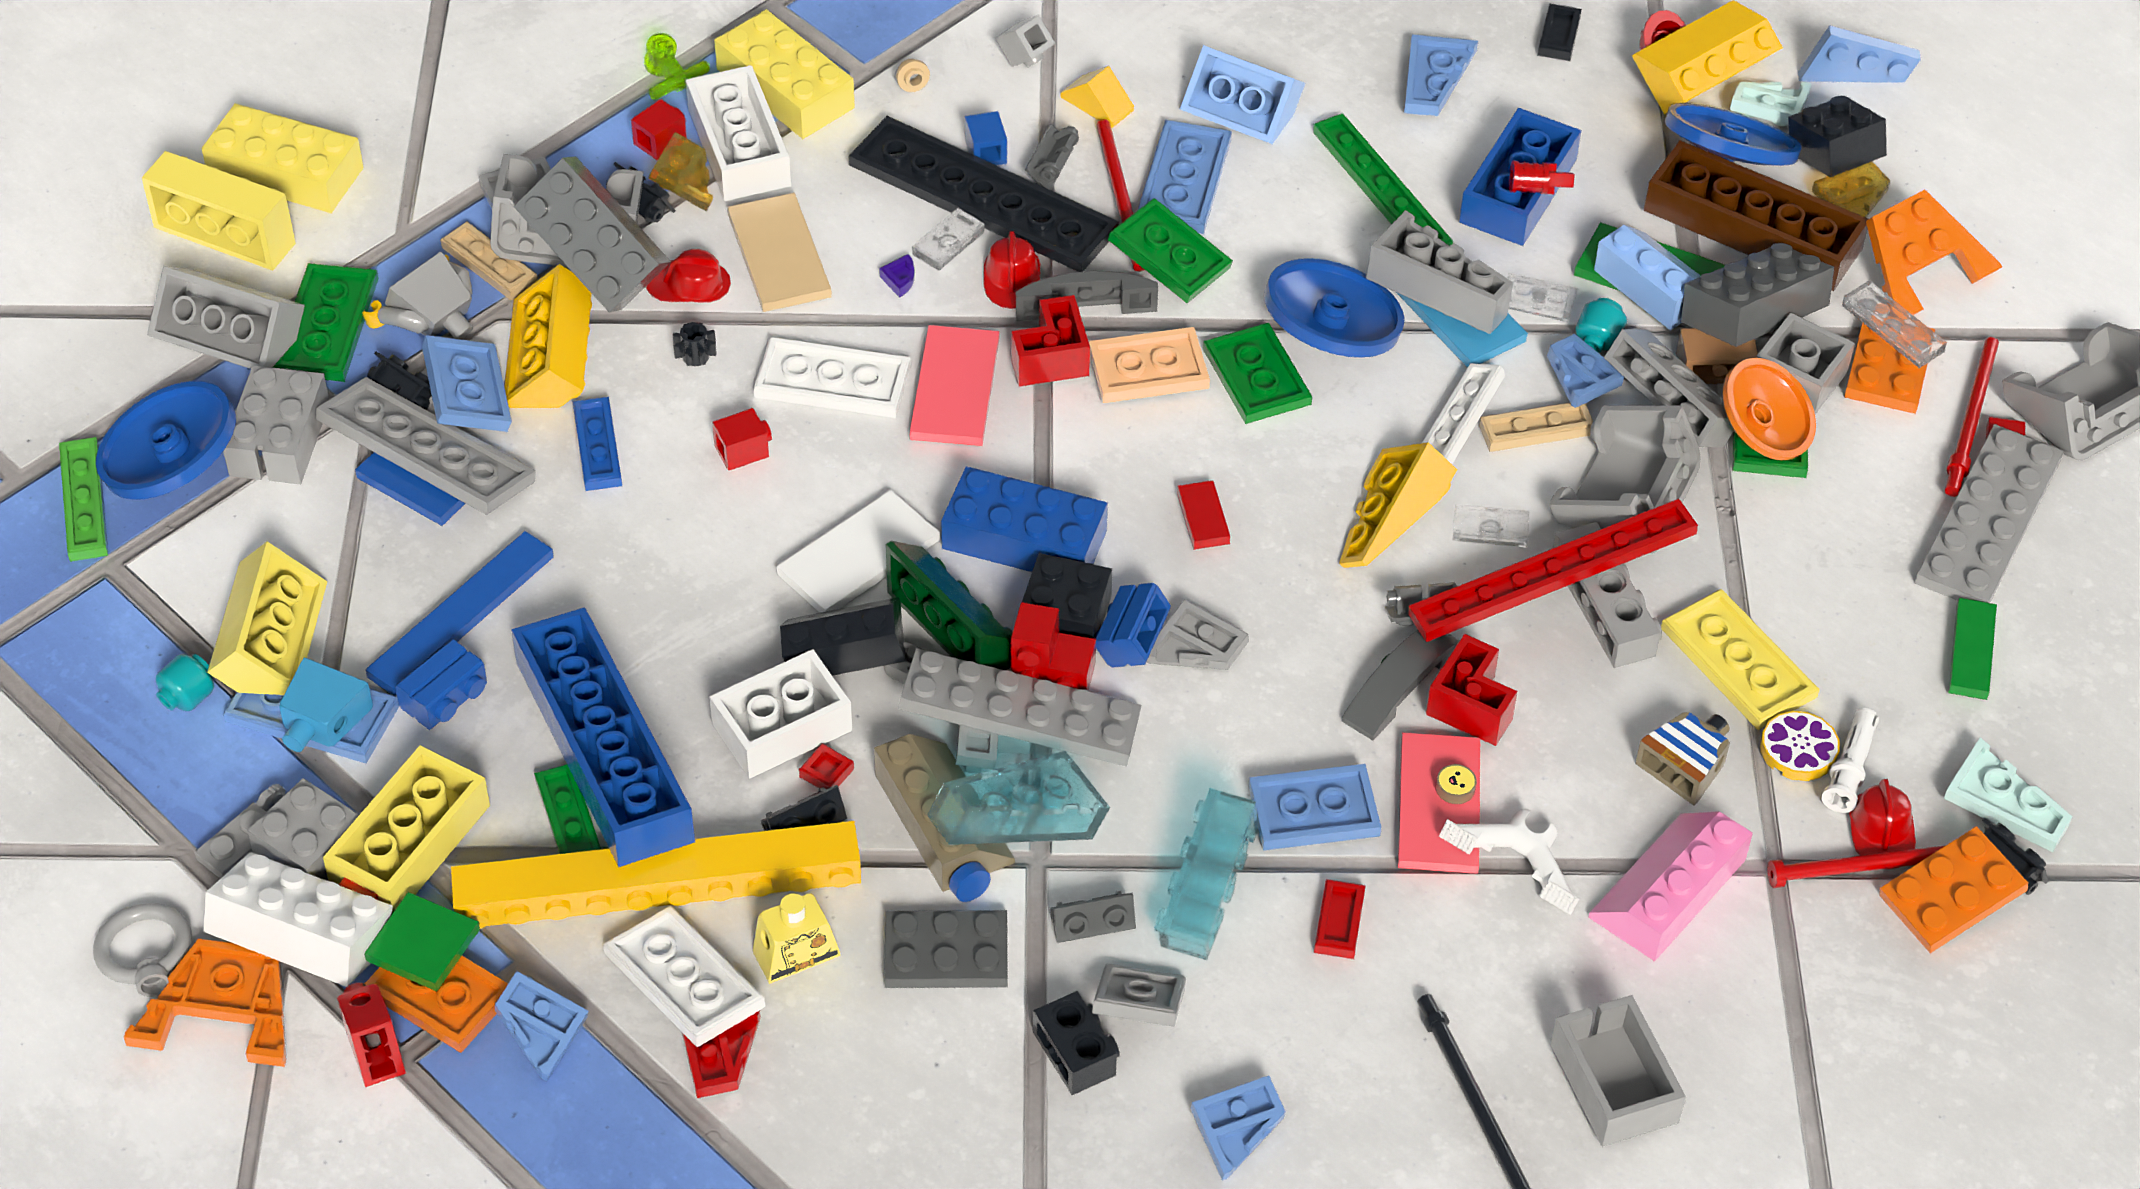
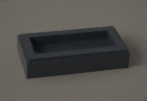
M1549 4L1539 44L1538 56L1571 61L1582 9Z

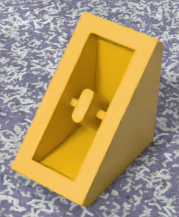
M1110 66L1082 75L1061 92L1062 99L1099 121L1103 119L1108 120L1111 128L1134 111L1133 103Z

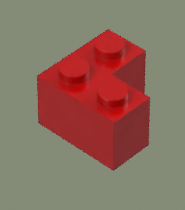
M1075 295L1039 300V327L1011 331V361L1019 387L1089 376L1090 345Z
M1021 602L1011 637V671L1089 691L1096 663V639L1059 633V608Z
M1464 634L1430 686L1426 715L1496 746L1513 720L1518 692L1493 680L1495 678L1499 649Z

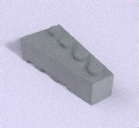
M1405 210L1371 245L1366 279L1469 324L1478 330L1491 334L1507 317L1513 282L1482 261H1471L1465 257L1463 248L1455 243L1450 246L1437 238L1438 232L1428 225L1422 228L1414 222L1415 216Z

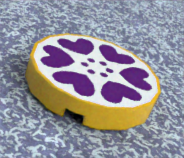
M1790 711L1778 714L1768 721L1762 732L1760 752L1766 764L1772 769L1775 767L1777 770L1782 771V776L1791 780L1809 781L1821 778L1828 773L1831 766L1838 759L1840 745L1834 728L1823 718L1809 712Z

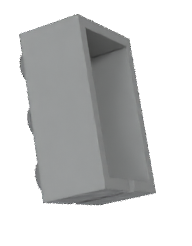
M252 366L235 411L236 425L233 435L223 451L229 476L262 480L264 474L258 450H261L269 481L292 484L302 483L323 424L316 420V408L329 400L323 373Z
M1633 995L1598 1005L1592 1036H1589L1594 1016L1591 1007L1556 1017L1550 1045L1602 1147L1679 1123L1686 1096Z

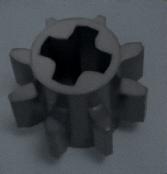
M690 322L683 324L680 333H673L675 359L682 358L686 366L705 365L709 355L716 356L715 331H707L703 323Z

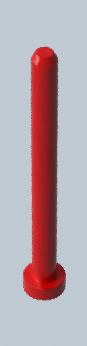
M1944 846L1784 865L1781 859L1770 860L1767 865V874L1771 887L1780 888L1785 887L1788 880L1916 865Z

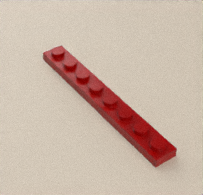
M1676 499L1409 605V616L1424 640L1428 642L1696 535L1698 524L1681 500Z

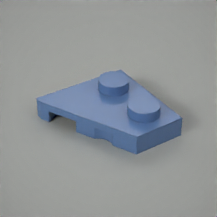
M1573 334L1550 345L1547 357L1574 408L1622 386L1625 377L1577 335Z
M516 971L496 1002L494 1010L541 1079L546 1082L587 1019L589 1012Z

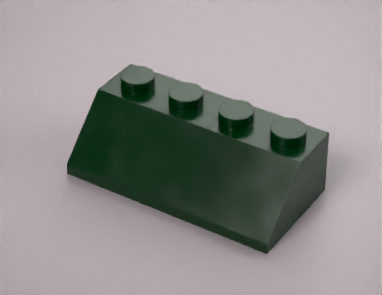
M890 541L885 544L887 593L892 598L899 597L901 607L951 657L1001 670L1011 668V637L1013 631L1008 627H1003L993 617L987 605L984 603L980 604L970 594L967 586L961 580L956 581L947 572L943 562L937 557L933 558L923 547L896 541Z

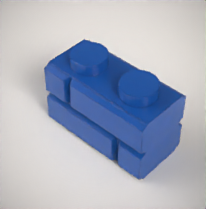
M1145 583L1139 584L1138 587L1136 585L1120 586L1113 602L1109 604L1106 618L1100 630L1096 632L1094 639H1096V649L1110 667H1126L1127 664L1130 666L1146 664L1171 607L1158 585Z
M453 639L395 686L398 704L403 711L412 718L415 717L420 724L430 730L439 722L449 721L461 704L469 698H477L483 692L487 684L485 666L481 659L470 651L467 652L465 647Z

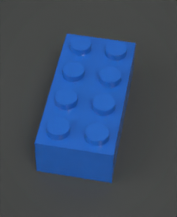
M1518 108L1463 192L1459 223L1524 246L1560 187H1555L1554 195L1540 194V192H1510L1509 175L1512 161L1542 164V162L1556 163L1557 172H1570L1577 160L1582 130Z
M966 466L941 520L942 549L1029 572L1033 571L1039 553L1094 564L1107 532L1108 502Z

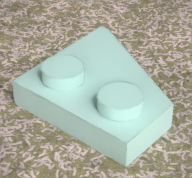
M1739 82L1732 98L1730 110L1747 117L1769 120L1779 126H1788V117L1802 112L1812 83L1801 82L1799 89H1782L1781 82Z

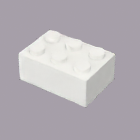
M813 649L709 696L712 725L749 779L819 747L822 743L825 744L852 731L851 702Z

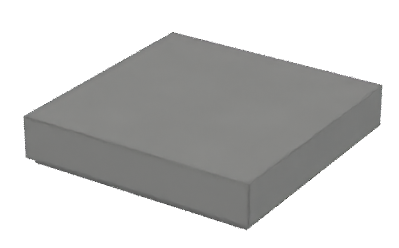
M1105 964L1094 998L1092 1013L1175 1027L1185 991L1186 977Z

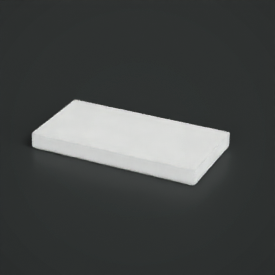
M770 337L754 386V398L896 418L911 366V357Z
M890 490L777 566V575L819 613L840 609L887 577L885 544L890 541L920 546L927 550L940 541V532Z
M672 906L665 908L603 944L605 955L696 1047L766 1007L764 996Z

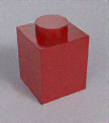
M662 99L658 100L631 119L633 144L655 160H659L687 140L685 115L677 107H672Z
M753 408L712 422L714 446L728 471L769 457L768 442L772 440L771 430L766 420L760 421Z

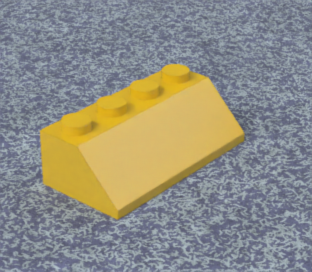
M1732 0L1638 51L1632 57L1661 110L1666 114L1670 105L1688 102L1762 61L1783 47L1767 18Z
M560 264L514 299L504 386L509 408H560L572 398H577L585 387L584 375L585 364L588 358L586 352L590 333L589 319L592 308V293L573 272Z

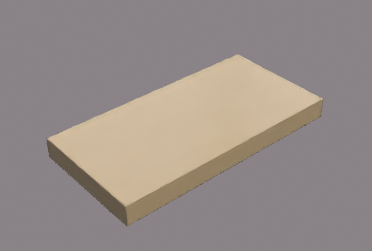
M795 193L727 207L728 217L763 312L832 297L830 284Z

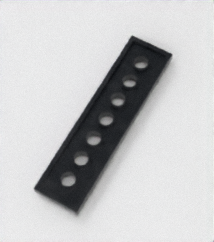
M886 116L849 155V166L1004 238L1008 237L1010 231H1014L1017 238H1022L1033 246L1034 252L1077 272H1083L1110 242L1108 241L1110 232L1119 226V221L889 116ZM898 152H903V153H904V154L899 155V156L891 155V154H896V153H898ZM927 165L933 166V167L928 168V169H921V168H919V167H924V166H927ZM956 178L961 179V180L958 181V182H949V181H947V180H953V179H956ZM985 191L990 192V194L984 196L976 194L983 193ZM1014 204L1020 206V207H1018V208H1016V209H1008V208H1006V207L1013 206ZM1042 218H1046V219L1049 220V221L1043 222V223L1034 221V220H1040V219H1042ZM1073 231L1078 233V234L1075 235V236H1066V235H1064V234L1071 233V232H1073Z

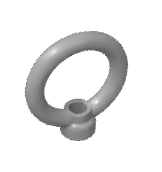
M144 903L128 907L112 916L99 930L93 945L95 963L99 970L108 978L120 983L136 984L137 991L142 996H157L169 983L168 974L176 968L189 951L192 940L191 928L186 918L178 910L170 906ZM155 919L169 924L174 930V944L171 950L160 960L148 958L139 962L136 968H128L117 964L110 955V945L114 937L123 928L134 922Z

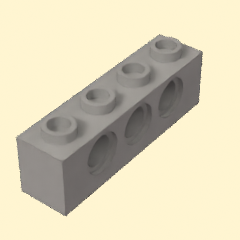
M1646 329L1621 330L1604 358L1655 406H1683L1699 447L1724 446L1734 432V429L1726 415L1723 399L1651 332Z
M1597 522L1557 532L1555 533L1553 548L1601 530ZM1625 563L1568 585L1613 668L1656 657L1658 643L1662 638L1661 626L1658 620L1652 618L1648 612L1642 592L1636 590L1633 586Z

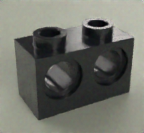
M1078 991L1033 1010V1033L1071 1095L1116 1076L1117 1058L1120 1056L1115 1039L1111 1034H1104L1099 1026L1098 1014L1092 1013L1093 1005L1091 1003L1085 1004ZM1072 1024V1025H1074V1026H1073V1027H1064V1026H1062V1025ZM1090 1055L1094 1056L1095 1058L1086 1059L1082 1056Z

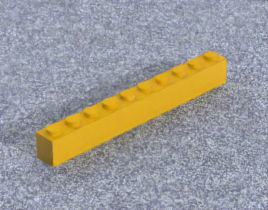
M855 821L699 838L695 839V843L618 867L610 849L451 866L454 911L478 921L481 929L486 926L509 923L519 925L527 921L544 919L561 920L570 916L603 915L608 912L631 909L641 911L649 907L683 906L692 902L725 901L729 898L744 896L762 897L771 893L804 892L809 889L831 886L846 887L850 884L861 883V867Z

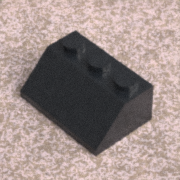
M899 597L787 619L780 626L781 649L784 662L813 649L832 676L906 661Z

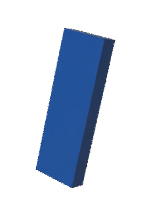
M609 397L572 401L585 491L622 486Z
M375 452L355 469L357 479L441 526L466 504Z

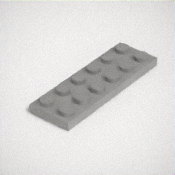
M367 377L316 408V420L486 515L535 482L536 470L456 426L437 424L436 415Z
M1994 424L1917 574L1915 584L1957 601L1959 598L1990 603L2061 461L2064 451Z
M916 648L898 709L1127 767L1142 705Z

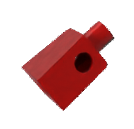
M358 982L347 986L343 994L337 997V1001L365 1087L406 1074L392 1020L378 985L370 984L366 986L364 983ZM369 1034H377L380 1037L381 1044L375 1049H369L365 1037Z

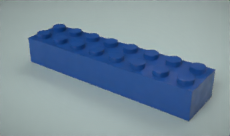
M580 608L511 629L516 663L618 867L695 843L692 809L586 608Z

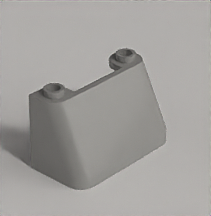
M503 154L493 196L491 249L499 257L508 260L556 266L560 264L567 267L513 207L538 183L537 167L526 157ZM617 170L609 176L606 190L637 223L643 171Z
M2106 322L2091 331L2085 338L2083 343L2085 362L2037 388L2034 377L2022 371L2003 379L2002 384L2006 402L2053 445L2063 450V454L2081 461L2093 456L2140 429V332Z
M1603 405L1596 420L1593 421L1590 431L1591 438L1596 443L1599 453L1578 492L1575 493L1570 487H1561L1552 496L1549 505L1552 515L1562 525L1575 528L1597 522L1599 527L1603 529L1676 499H1680L1683 502L1698 473L1701 461L1699 446L1683 406Z

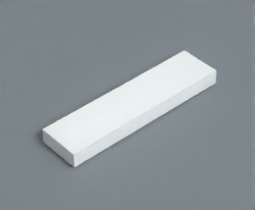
M1470 363L1422 443L1429 442L1443 457L1453 464L1504 379L1503 366Z

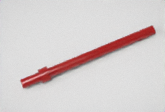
M1103 119L1097 123V129L1121 223H1123L1133 215V210L1111 125L1108 120ZM1131 259L1133 269L1136 272L1145 270Z
M1994 337L1985 339L1955 453L1950 456L1946 468L1948 479L1945 493L1951 497L1958 496L1963 478L1968 476L1971 459L1969 455L1999 346V341Z

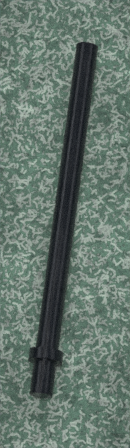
M1431 994L1421 996L1417 1003L1425 1017L1424 1026L1428 1032H1433L1511 1188L1531 1189L1448 1027L1450 1021L1447 1014L1439 1010Z

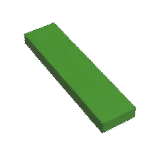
M96 437L59 443L67 553L70 562L108 556L102 479L96 469V456L99 449Z

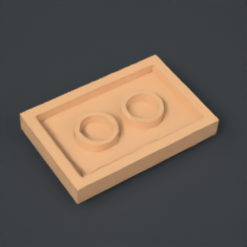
M1194 327L1089 341L1090 358L1103 403L1209 389L1210 378Z

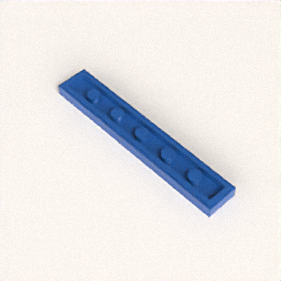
M524 531L365 669L367 678L391 695L396 696L395 686L451 640L454 639L458 642L554 558L553 549Z

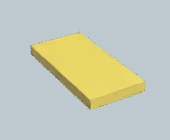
M1722 589L1662 620V631L1757 730L1765 727L1768 721L1778 714L1794 711L1818 697L1820 689Z

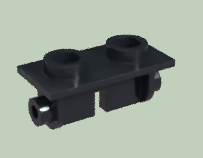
M616 162L613 164L617 170L625 169ZM630 166V167L627 169V170H635V171H638V170H636V169H635L634 167H632V166ZM643 176L638 214L648 222H659L663 217V210L665 208L673 213L676 210L667 201L670 195L656 183H653L651 186L644 182L646 178Z
M375 351L374 354L381 362L378 366L370 368L367 377L394 393L400 386L401 388L397 392L398 395L427 410L430 405L429 399L432 396L428 376L420 371L413 375L407 371L409 366L397 356L391 354L389 358H386Z
M835 785L827 790L824 787L819 788L817 793L798 801L797 804L789 805L774 813L771 811L766 813V818L761 820L763 830L769 831L840 823L846 820L847 816L839 786Z
M1986 818L1982 820L1985 836L2028 882V891L2024 893L2030 895L2038 886V882L2035 881L2037 878L2045 884L2048 882L2044 868L2046 862L2034 850L2028 848L2024 851L2014 843L2016 840L2014 834L2003 824L1998 823L1994 826Z

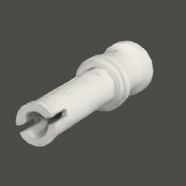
M1859 708L1855 711L1841 758L1831 766V781L1829 786L1823 790L1822 801L1824 805L1835 812L1848 813L1856 808L1858 802L1857 789L1862 786L1866 777L1863 765L1873 739L1874 731L1879 722V716H1875L1876 712L1872 709Z

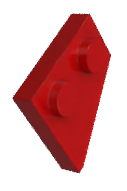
M760 1010L699 1047H696L682 1033L697 1098L739 1089L761 1019Z

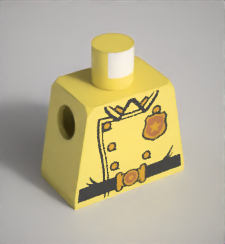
M795 893L787 894L782 898L780 905L764 910L758 916L753 954L769 984L840 956V951L830 925L813 894L808 893L803 896Z

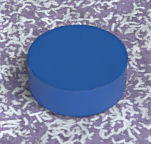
M969 862L959 867L953 873L949 882V888L959 901L970 902L980 897L986 891L990 884L991 876L979 862Z

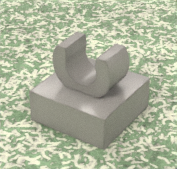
M960 725L955 765L965 766V772L981 774L982 768L994 770L997 761L998 734Z

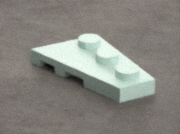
M1980 737L1947 788L1944 799L1982 818H1986L1996 825L2001 823L2012 833L2050 852H2054L2069 827L2073 816L2038 786H2029L2016 774L2017 768L2007 760L2000 761L1989 751L1990 745Z

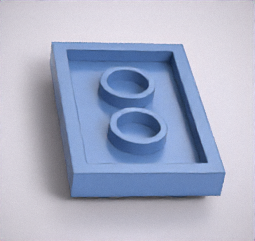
M426 335L422 343V350L437 424L507 432L512 420L495 344Z
M1366 764L1249 777V791L1263 851L1380 837L1382 827Z

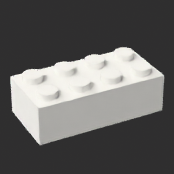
M752 65L686 79L688 110L724 201L791 186L789 155Z
M250 852L206 891L204 932L347 987L371 964L366 961L364 953L392 915V905L339 886L337 883L310 875L300 869L273 861L263 855Z

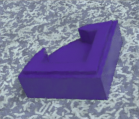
M909 254L879 268L880 278L899 298L911 289L915 279L914 262Z

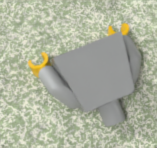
M440 251L389 287L385 301L386 306L382 307L380 301L374 300L371 303L373 312H362L367 326L374 329L387 324L418 334L421 333L424 336H436L444 329H447L455 339L463 340L473 330V326L464 317L472 300L469 272L467 269L450 262L449 256L444 255Z

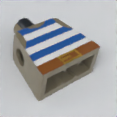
M1683 712L1640 740L1635 764L1695 806L1726 761L1730 742L1725 735L1730 730L1729 724L1722 716L1713 714L1703 722L1692 713Z

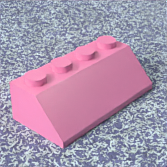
M1720 811L1680 814L1591 910L1588 918L1653 961H1656L1746 861L1753 833Z

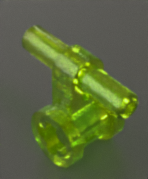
M665 33L654 34L648 39L644 57V66L650 74L666 78V80L649 88V96L655 101L673 91L680 92L686 89V79L700 77L710 71L709 64L704 60L684 70L675 58L677 51L676 41Z

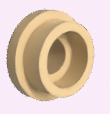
M917 59L903 61L899 65L896 74L897 83L907 92L921 90L930 78V72L926 64ZM913 74H918L914 79L909 80Z

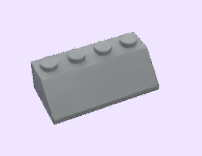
M163 266L147 336L251 369L252 366L272 368L297 340L305 305L195 270Z

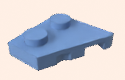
M1269 1075L1194 1101L1190 1108L1222 1180L1228 1179L1284 1119L1286 1113Z

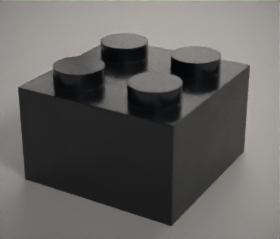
M1845 95L1835 96L1828 102L1815 107L1804 108L1802 112L1788 117L1789 135L1795 138L1802 146L1798 159L1830 178L1887 156L1886 119Z
M1039 553L1022 602L1059 608V633L1094 639L1096 632L1100 630L1111 600L1112 568Z

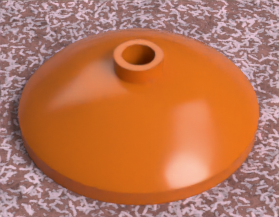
M1763 358L1743 360L1729 371L1723 385L1724 407L1731 426L1741 440L1756 452L1775 460H1790L1804 453L1814 440L1816 418L1810 398L1800 382L1781 365Z

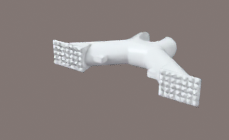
M1528 809L1519 810L1509 824H1455L1449 819L1446 820L1439 837L1469 855L1474 848H1484L1489 852L1492 848H1511L1528 858L1534 870L1532 877L1538 880L1543 888L1539 897L1571 915L1580 898L1571 892L1550 851V847L1556 840L1558 832L1553 823L1550 824L1544 833L1532 832L1525 825V821L1531 812Z

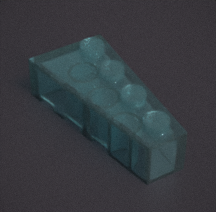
M1066 751L945 782L927 816L949 845L1092 840L1107 815L1110 806Z
M1209 788L1206 800H1199L1196 805L1193 823L1197 825L1193 837L1188 835L1185 837L1180 853V858L1184 859L1180 873L1173 872L1167 894L1171 895L1168 908L1161 907L1155 923V931L1159 932L1161 947L1207 960L1224 918L1225 909L1221 908L1222 902L1228 904L1235 891L1237 872H1234V869L1243 871L1248 857L1246 853L1249 842L1254 843L1258 832L1256 801Z

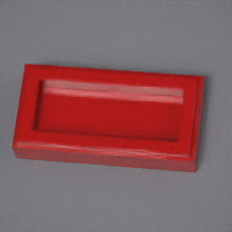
M1214 480L1177 486V496L1193 550L1230 544V532Z
M1326 879L1314 953L1354 959L1366 885Z

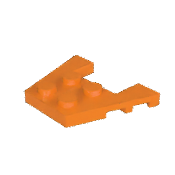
M1926 190L1903 200L1866 221L1876 264L1881 265L1885 285L1882 286L1883 293L1887 292L1892 312L1889 313L1890 319L1904 321L1924 310L1907 277L1951 253L1956 255L1972 284L2002 268L2000 262Z
M197 939L169 975V983L156 999H151L147 1003L145 1014L135 1026L131 1024L124 1034L126 1046L163 1051L176 1015L254 1024L255 1026L245 1053L248 1062L285 1067L286 1047L281 961L234 943Z

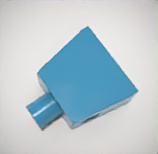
M304 657L280 702L279 708L283 725L288 730L282 737V740L288 748L295 752H302L310 740L327 747L334 746L373 708L368 682Z

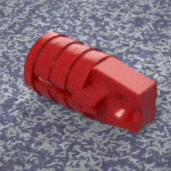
M1512 161L1509 175V190L1515 193L1517 191L1540 192V194L1554 195L1555 187L1573 188L1575 174L1571 172H1557L1556 163L1542 162V164Z

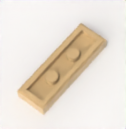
M465 222L440 239L441 246L446 252L511 301L538 281L537 274L522 262L504 259L496 255L491 249L490 238L469 222Z
M1569 402L1480 417L1479 427L1489 452L1591 436L1590 431L1593 419L1586 403L1574 408Z

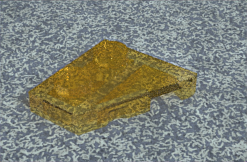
M675 132L652 169L648 179L704 211L708 210L713 201V195L708 194L707 190L710 176L709 170L705 165L707 162L705 149Z
M1872 161L1834 177L1826 176L1814 181L1812 192L1820 199L1867 217L1888 191L1891 180Z

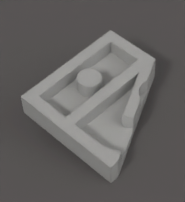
M1184 599L1160 631L1147 663L1228 670L1249 642L1248 633Z

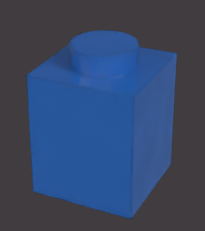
M999 112L965 116V142L968 152L994 165L1007 164V136Z

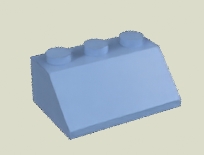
M1203 45L1180 110L1273 144L1294 115L1305 82Z
M1626 225L1621 226L1599 241L1594 271L1669 330L1682 323L1685 283L1701 277L1699 274L1645 232Z

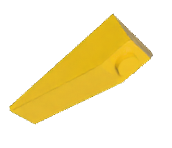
M1429 442L1381 450L1363 486L1368 493L1365 501H1361L1357 505L1355 512L1360 518L1358 524L1348 533L1339 562L1343 568L1367 566L1449 491L1451 487L1450 482L1457 469Z

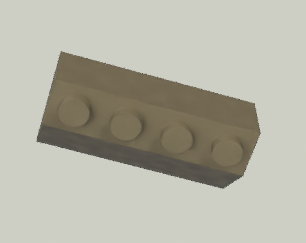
M908 734L874 747L875 776L942 892L950 889L949 882L953 873L966 863L979 862L988 873L1015 863L1014 856L959 765H955L956 759L946 743Z

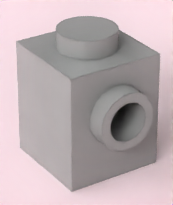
M1040 15L1018 22L995 38L1011 67L1022 63L1029 67L1044 58L1042 53L1056 44Z

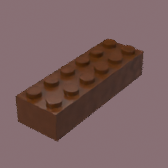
M1679 140L1650 179L1644 206L1645 212L1747 255L1758 253L1776 243H1784L1792 246L1793 250L1800 253L1816 256L1821 262L1834 267L1831 291L1836 289L1862 251L1868 230L1866 225L1868 218L1681 140Z

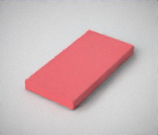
M928 325L910 427V440L983 446L1000 331Z
M1402 733L1398 868L1478 874L1479 848H1474L1469 855L1440 838L1439 834L1447 819L1455 824H1480V738ZM1459 764L1473 771L1477 784L1475 794L1471 800L1463 804H1451L1439 797L1436 791L1437 776L1439 771L1445 766Z

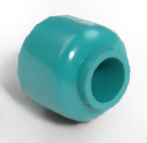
M1598 298L1586 303L1575 327V333L1598 353H1601L1602 350L1609 351L1621 330L1625 329L1627 318L1619 303L1608 298Z
M180 654L174 657L156 675L155 682L159 689L156 696L159 701L169 710L174 708L182 711L194 710L214 689L213 676L207 673L209 664L196 654L191 656Z

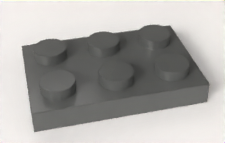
M1007 910L886 911L885 988L1008 987Z

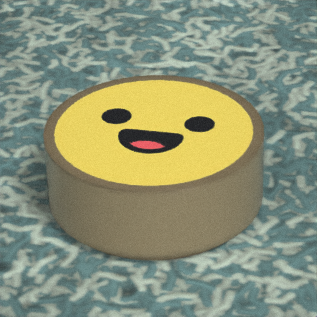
M1459 764L1448 765L1438 773L1436 791L1439 797L1448 803L1463 804L1473 798L1477 779L1473 771L1466 766Z

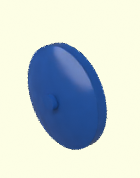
M1677 103L1670 105L1665 118L1667 127L1680 137L1705 151L1731 162L1738 161L1766 166L1793 165L1797 162L1802 149L1801 144L1795 138L1771 125L1715 107Z
M1305 258L1285 262L1271 273L1264 292V300L1269 313L1285 331L1309 346L1335 355L1372 357L1383 354L1396 345L1405 322L1401 305L1387 288L1366 279L1367 274L1333 261Z
M203 381L177 383L146 396L124 412L107 431L96 456L98 475L112 493L132 500L158 497L186 485L207 470L228 445L236 425V412L233 404L222 389L212 383Z

